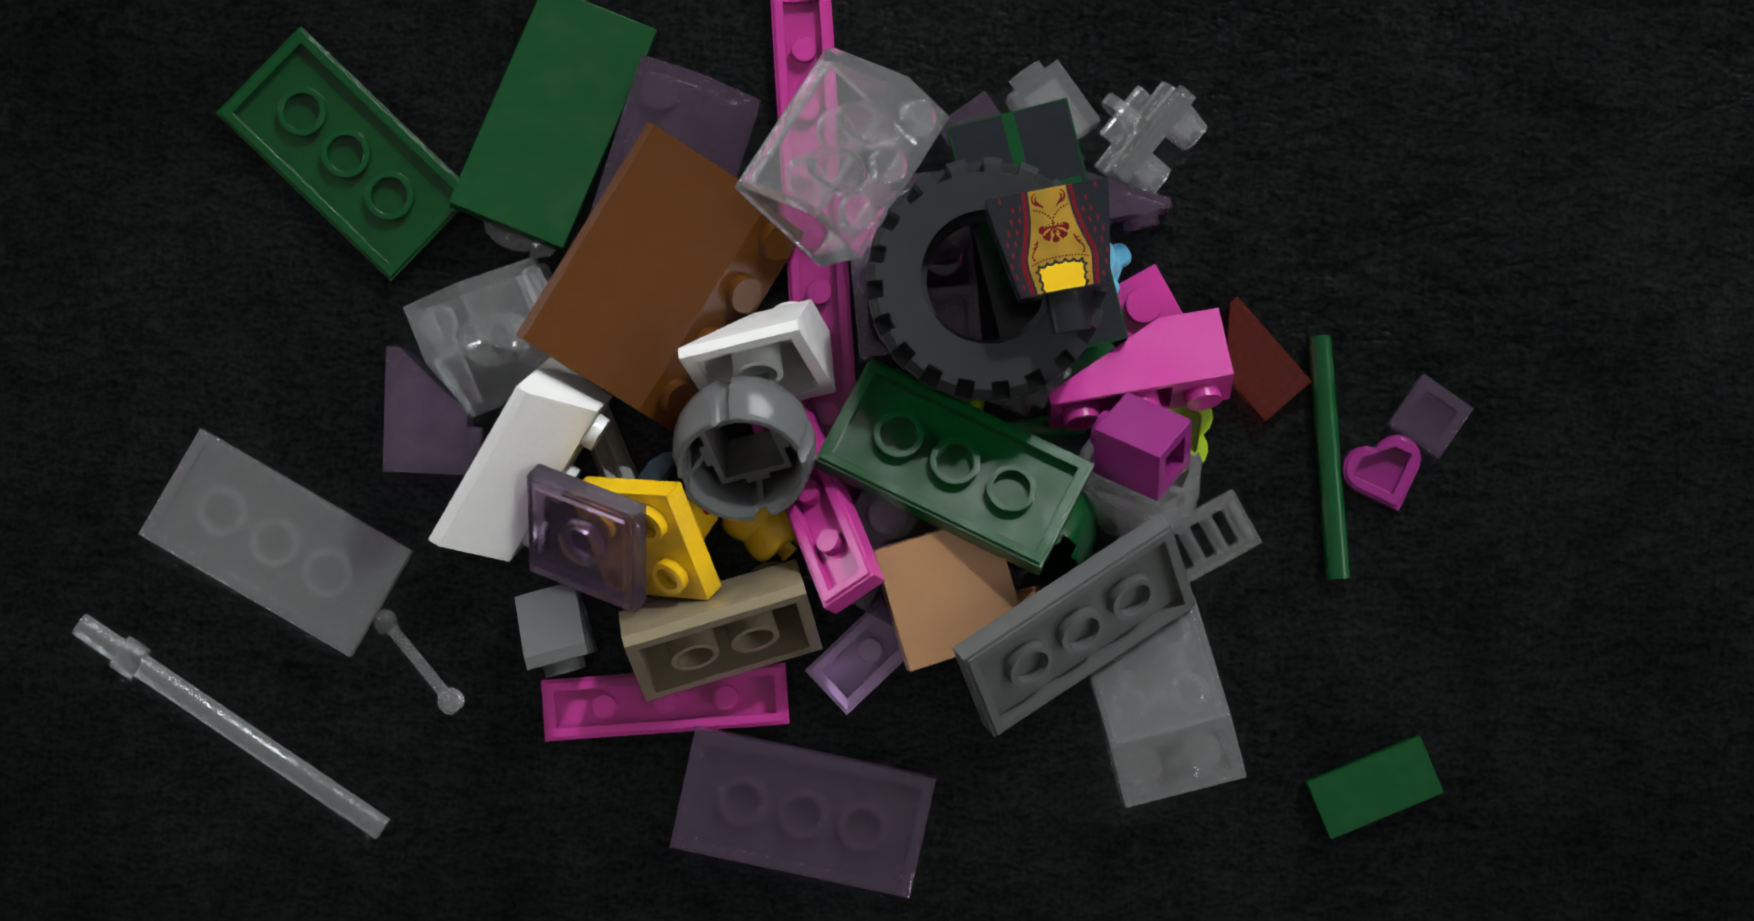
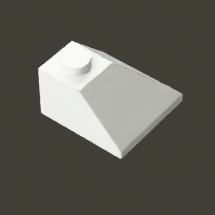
M812 299L801 302H784L773 309L752 313L678 348L679 360L699 391L718 380L728 383L737 375L755 376L771 372L774 381L786 388L799 401L836 392L830 331Z

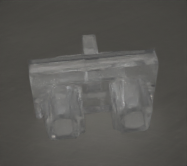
M1163 81L1152 95L1142 87L1136 86L1125 101L1108 93L1101 102V105L1112 117L1099 133L1111 145L1094 166L1108 178L1130 184L1142 192L1151 195L1156 193L1169 177L1171 171L1168 166L1153 154V151L1161 141L1167 137L1179 149L1188 150L1195 145L1207 130L1205 122L1195 109L1190 106L1196 97L1184 86L1179 85L1178 88H1175Z

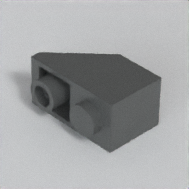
M571 581L514 597L527 670L543 667L545 678L587 667L584 655L596 652L598 649L579 581Z

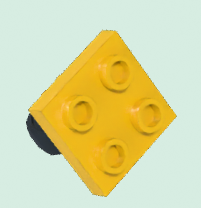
M672 452L662 453L650 460L640 473L638 479L587 476L573 489L583 514L584 522L590 531L614 592L709 600L722 587L709 551L719 538L723 518L714 516L701 509L686 495L683 480L678 478Z

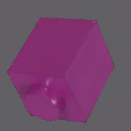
M1126 392L1111 411L1105 410L1098 416L1092 427L1090 443L1094 445V473L1158 502L1190 464L1192 420Z

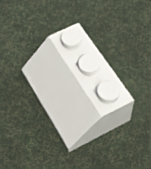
M553 358L547 359L514 389L428 540L440 547L508 562L524 546L533 551L552 522V519L544 514L552 499L556 497L563 501L582 471L573 465L582 448L585 447L592 451L608 428L611 420L602 414L613 396Z

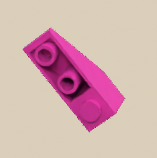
M1219 308L1157 318L1054 389L1048 396L1047 420L1049 429L1065 427L1070 431L1090 429L1093 427L1098 416L1105 410L1111 411L1126 392L1166 409L1186 407L1192 411L1207 410L1217 406L1222 400L1230 399L1234 371Z

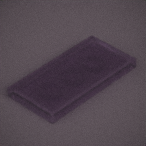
M696 725L670 848L910 898L936 778L933 775Z

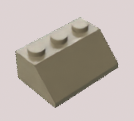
M793 559L783 563L778 561L766 562L755 567L750 573L726 580L719 579L722 587L709 600L649 597L636 603L633 608L619 611L621 638L624 649L645 701H651L823 649L797 560Z

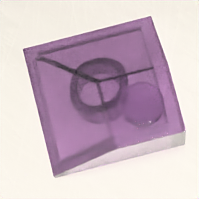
M386 346L383 472L397 475L465 476L484 443L483 427H474V415L416 354L399 346Z

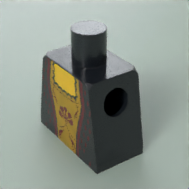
M1107 177L985 200L983 206L985 217L1018 304L1046 299L1052 335L1089 329L1090 322L1084 292L1105 288L1110 284L1109 184Z

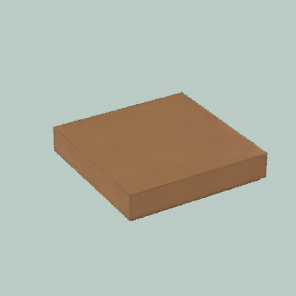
M937 529L873 550L885 579L881 587L906 670L910 672L956 657L952 647L1019 604L1007 561L945 530Z

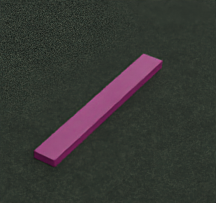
M770 0L783 209L808 226L787 260L789 302H801L812 299L830 331L836 392L811 398L827 437L856 385L831 0Z

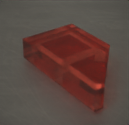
M1238 296L1228 304L1227 346L1234 371L1232 387L1258 417L1265 422L1305 388L1311 380Z

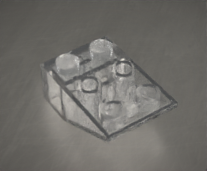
M1197 602L1195 606L1088 676L1120 802L1124 807L1128 808L1247 777L1232 717Z

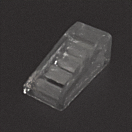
M1232 489L1169 523L1174 535H1178L1194 564L1185 569L1189 582L1262 543ZM1219 510L1222 511L1237 538V541L1230 545H1227L1211 516ZM1197 522L1200 523L1216 552L1207 558L1189 528Z

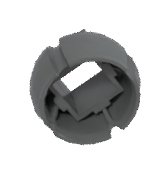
M771 372L755 376L737 375L732 378L731 382L725 383L718 380L707 385L690 399L679 415L674 428L672 456L677 468L678 478H682L685 485L686 495L701 509L714 516L729 520L755 521L759 509L766 508L772 516H775L790 507L801 495L814 467L816 436L802 403L786 388L777 384ZM733 423H749L769 428V430L729 440L723 426Z

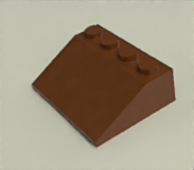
M647 122L516 335L674 433V428L682 410L690 399L699 392L696 384L679 360L678 348L755 313L808 226L772 200L658 126Z

